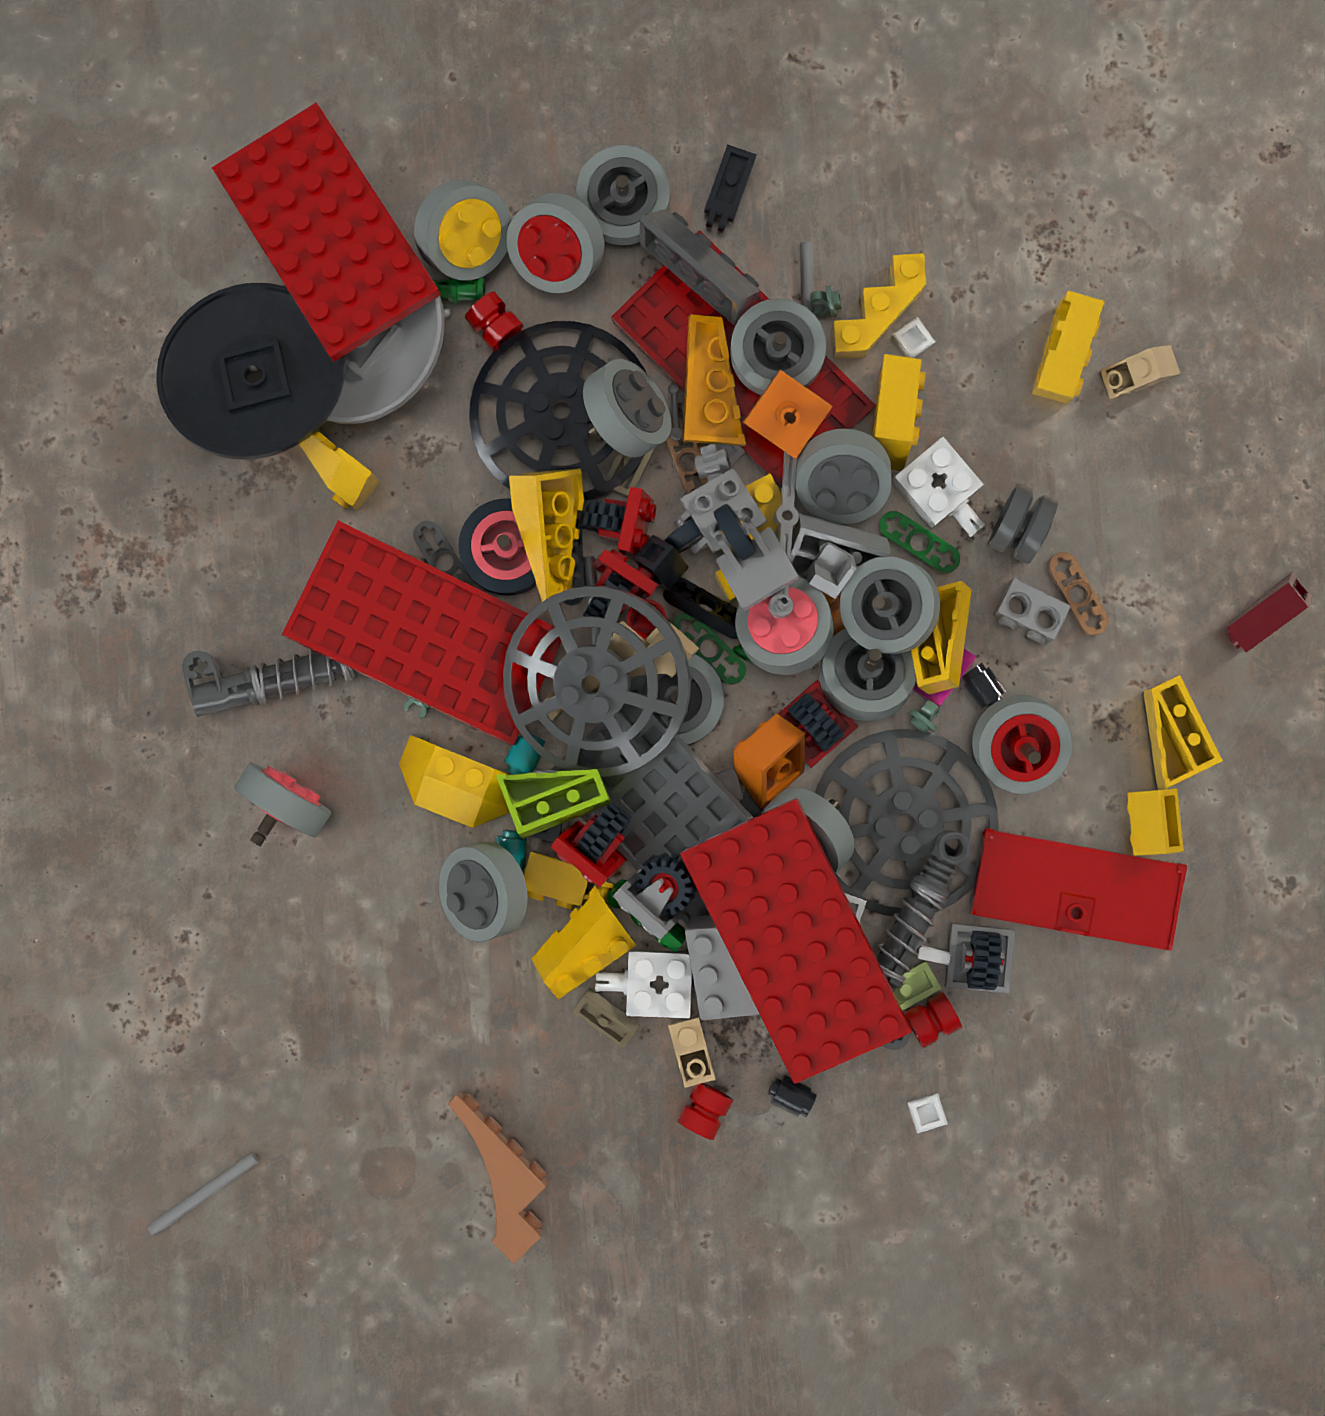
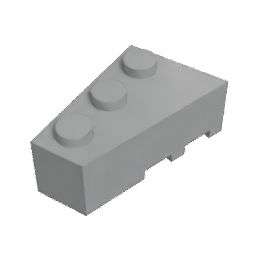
M798 512V522L792 529L790 561L798 576L803 579H808L807 569L827 542H831L853 555L857 568L871 559L890 557L891 551L886 537Z

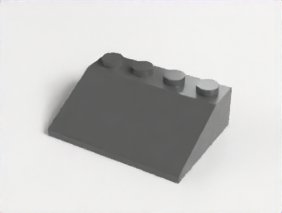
M666 209L643 215L639 220L641 246L734 326L740 317L759 299L760 290L758 289V282L747 273L744 275L740 274L734 268L736 266L735 263L726 254L721 253L718 255L711 249V242L703 234L698 232L695 235L687 228V221L678 213L674 212L671 214Z

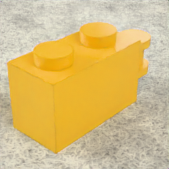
M530 852L524 872L529 898L543 901L544 897L547 896L557 899L555 905L574 910L575 905L582 906L583 900H588L591 897L589 894H586L589 882L572 864L537 852ZM605 882L601 887L597 885V889L605 900L607 899L609 888L613 889L614 884Z

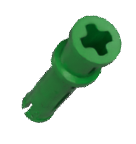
M484 276L474 280H457L451 277L449 279H433L441 293L440 297L442 299H449V302L458 304L459 301H478L486 295Z

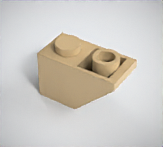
M1171 345L1151 347L1100 370L1110 399L1155 386L1180 375Z
M699 1014L690 1016V1018L668 1022L684 1087L716 1080Z

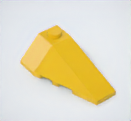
M318 431L299 444L327 487L335 494L331 499L345 510L351 506L358 511L380 483L370 470L340 447L337 449L331 441Z
M581 468L531 472L509 476L512 510L542 602L550 596L572 587L575 566L572 549L574 540L579 538L580 530L576 529L578 511L583 510L584 503Z

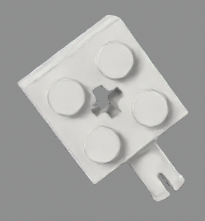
M944 437L940 438L891 481L930 529H933L948 515L949 517L954 516L970 537L985 525L967 504L969 502L968 498L976 493L984 484ZM933 478L935 480L940 478L943 481L941 487L938 486L934 489L931 486Z
M631 949L628 955V970H625V973L599 971L596 973V980L609 981V983L596 982L595 991L624 992V995H627L626 1016L690 1018L692 969L689 952L676 951L674 953L673 951ZM659 975L663 976L664 982L669 983L660 992L656 991L655 986L650 985V981H656V976Z

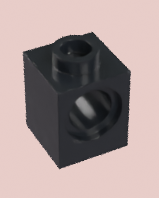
M652 535L633 557L639 567L644 568L654 576L652 581L668 591L689 568L674 546L655 535Z

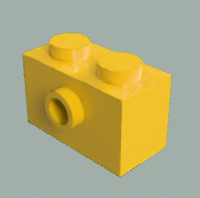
M1178 789L1127 793V811L1130 815L1131 824L1130 841L1133 846L1134 856L1183 852Z

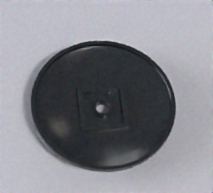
M244 283L218 290L204 297L177 320L168 333L159 354L156 370L157 391L163 410L172 425L194 446L223 458L238 460L260 459L283 453L297 446L323 425L332 413L341 395L345 380L346 358L344 355L335 362L332 361L285 286L272 283ZM261 371L262 377L259 381L254 383L247 381V377L251 372Z

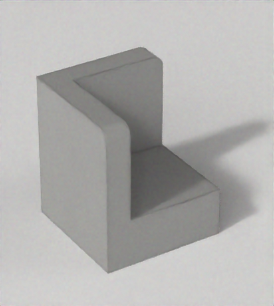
M827 542L807 569L808 583L836 599L857 569L854 556L831 542Z

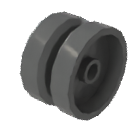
M1017 483L999 515L988 546L1004 552L1011 546L1015 537H1017L1013 548V557L1029 564L1048 535L1057 511L1058 501L1043 495L1036 500L1031 510H1029L1033 500V489Z

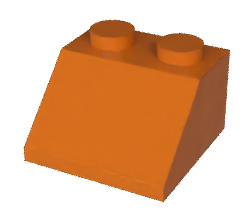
M777 713L768 721L762 722L748 739L740 741L733 752L734 771L757 806L762 810L781 791L785 790L804 773L805 733Z

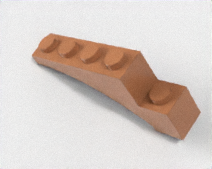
M459 1091L449 1101L448 1105L461 1119L475 1140L491 1180L496 1210V1234L493 1236L492 1242L515 1264L542 1236L541 1221L532 1212L529 1211L526 1214L523 1209L547 1186L548 1181L545 1179L547 1173L538 1163L534 1161L530 1164L523 1157L524 1149L514 1139L508 1141L500 1133L503 1129L494 1118L489 1116L486 1119L478 1110L480 1108L479 1103L470 1094L467 1093L464 1096Z

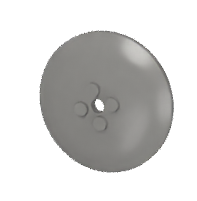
M440 296L345 355L346 372L342 392L326 422L358 424L373 421L395 411L418 392L430 376L443 343L444 311Z

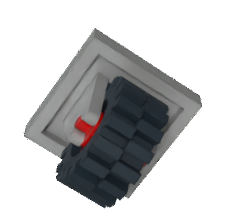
M663 853L660 857L657 855L642 870L639 869L612 896L618 901V905L623 911L632 914L642 923V927L646 932L660 940L686 913L684 908L693 900L694 894L698 891L683 859L681 861L678 860V854H672L670 857L668 853Z
M951 923L948 947L951 957L946 968L945 987L1009 994L1015 930Z

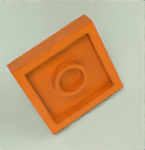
M779 369L743 422L796 459L833 406Z

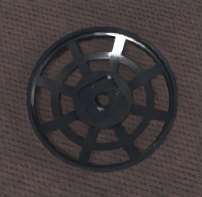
M552 321L536 324L519 331L505 340L498 347V350L489 356L473 386L470 399L469 422L472 439L480 458L489 472L504 487L510 490L509 477L495 464L491 456L506 447L521 463L535 470V472L581 468V472L586 471L595 488L583 492L584 501L597 500L607 496L614 491L615 487L621 486L636 471L645 455L636 458L632 457L615 477L606 482L597 465L603 462L613 452L614 448L606 442L592 456L585 442L590 437L587 429L592 425V422L586 411L583 399L585 380L579 377L584 360L599 369L607 364L604 360L588 351L593 335L604 339L616 347L630 362L646 372L637 356L621 340L609 332L590 324L575 321ZM553 329L581 331L576 347L553 346L538 351L529 336ZM518 342L526 357L510 370L502 386L484 382L497 359L508 348ZM556 355L572 356L567 372L549 374L542 359ZM531 365L538 381L532 385L528 393L512 389L511 386L518 375ZM480 394L497 398L496 419L501 435L486 445L481 437L478 422ZM506 401L524 405L525 421L510 430L507 427L505 416ZM558 403L568 404L570 406L569 415L562 419L556 418L553 415L555 405ZM531 433L543 444L539 460L537 461L524 453L515 442ZM574 447L581 460L577 464L566 466L551 465L555 448L567 449Z

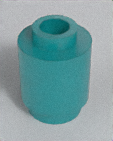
M521 734L517 737L514 745L511 746L503 762L508 764L506 771L514 775L533 773L541 755L532 748ZM531 734L543 747L546 741Z
M503 830L502 835H496L495 844L505 848L515 858L520 868L524 869L527 839L520 837L515 830Z

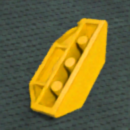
M410 735L399 761V766L414 805L471 828L510 813L496 775L509 774Z

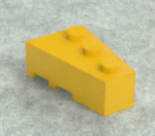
M1072 291L1066 292L1057 304L1032 394L1066 404L1074 396H1079L1084 379L1080 378L1083 367H1087L1092 354L1090 345L1093 337L1098 332L1101 321L1099 318L1105 301Z
M884 354L879 374L874 427H872L871 436L878 440L888 453L891 470L902 471L905 468L911 445L917 446L920 427H916L914 424L915 418H920L923 399H917L918 390L923 391L926 372L920 371L922 359Z
M963 581L937 587L940 598V613L937 624L931 635L921 645L911 650L917 685L927 694L959 687L972 591Z
M1180 675L1171 677L1143 691L1157 789H1167L1223 761Z
M596 886L589 892L591 897L580 909L575 908L571 912V920L561 931L556 930L531 958L543 982L558 1000L637 946L623 922Z

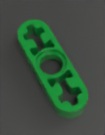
M889 511L880 519L878 530L882 537H886L889 542L937 573L950 574L959 566L960 554L955 547L898 511ZM894 518L898 519V527L904 531L907 530L908 526L913 528L906 536L904 543L899 540L903 536L902 533L896 530L892 533L886 531L888 525L885 523L886 519L888 521H892ZM922 534L927 538L928 546L924 551H916L911 547L910 540L913 535ZM934 542L939 545L935 550L941 555H944L946 552L951 554L952 566L947 564L945 567H941L939 565L941 559L934 554L930 560L925 557L932 550Z
M684 612L680 613L673 622V625L678 630L682 627L679 623L682 619L685 621L692 619L695 622L693 629L698 634L701 629L707 632V634L697 640L696 646L699 650L695 655L707 661L725 684L735 685L741 682L746 674L744 662L707 625ZM688 631L684 633V635L689 640H693L695 638ZM710 639L718 644L719 650L714 657H705L701 653L700 646L703 641ZM723 651L729 654V656L724 658L728 664L733 665L737 663L739 665L737 670L739 677L730 676L727 678L724 675L726 668L721 663H719L717 668L712 665L713 662L720 659Z

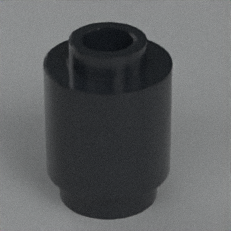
M980 663L962 676L966 683L964 687L980 709L985 706L989 708L995 702L1003 699L1002 694L1006 692L1005 688L990 667L986 669L983 663Z
M783 1075L781 1079L775 1077L767 1095L772 1097L771 1104L797 1117L799 1114L807 1117L817 1097V1094L811 1092L810 1087L800 1082L794 1084L792 1079L786 1075Z

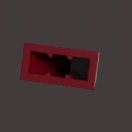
M1292 572L1229 622L1227 626L1229 631L1227 633L1228 639L1237 649L1242 647L1247 653L1306 610L1310 605L1312 595Z

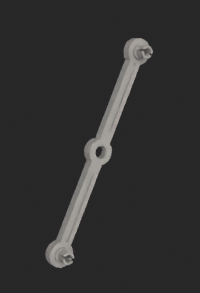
M784 451L781 506L775 512L774 522L779 527L778 540L789 560H791L792 529L799 519V513L794 507L797 458L795 459ZM788 513L791 516V520L783 519L782 514ZM789 585L776 592L769 601V612L775 618H786L793 610V601L788 596Z

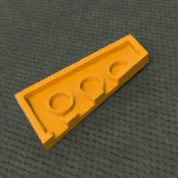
M692 314L689 316L682 441L744 447L746 442L741 429L740 410L734 392L735 384L728 360L729 352L722 317Z

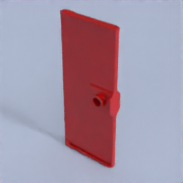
M984 828L970 915L1172 951L1183 884L1187 872L1186 864H1175Z

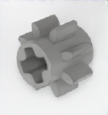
M717 444L701 447L702 455L695 456V464L700 479L708 478L710 482L732 469L726 448L718 450Z

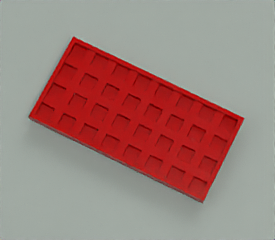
M317 102L211 167L333 362L441 295L439 289Z
M711 242V249H713L718 255L723 253ZM663 265L611 316V320L685 392L689 316L692 314L722 317L729 352L728 360L735 384L734 392L740 410L741 429L746 442L744 447H740L767 475L771 473L775 483L782 489L784 450L743 422L761 395L748 389L739 380L733 369L730 347L735 326ZM737 266L734 267L740 274L744 275ZM760 290V297L754 305L770 299ZM826 355L818 376L807 388L833 407L809 441L830 430L853 429L876 406Z
M338 520L281 636L511 746L514 745L520 731L514 724L507 707L503 669L506 652L512 636L528 613ZM536 618L523 634L517 649L532 656L541 639L555 626ZM557 637L548 646L541 660L552 664L562 642L560 637ZM513 662L511 688L518 713L521 714L532 707L528 692V668ZM537 673L538 692L546 677L540 673Z
M797 797L680 853L794 1084L911 1033L912 1029Z

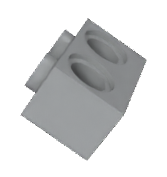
M1013 578L1009 581L993 615L1000 618L998 623L1012 630L1019 627L1028 632L1026 635L1028 638L1044 644L1045 641L1051 642L1055 640L1071 606ZM1012 598H1017L1023 603L1024 609L1021 614H1014L1009 609V601ZM1040 612H1046L1050 615L1052 623L1049 628H1043L1038 624L1037 616Z

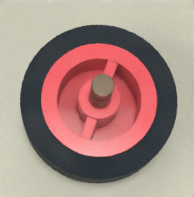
M511 499L492 500L474 510L465 521L459 537L460 559L469 576L483 589L499 595H517L537 586L512 510Z

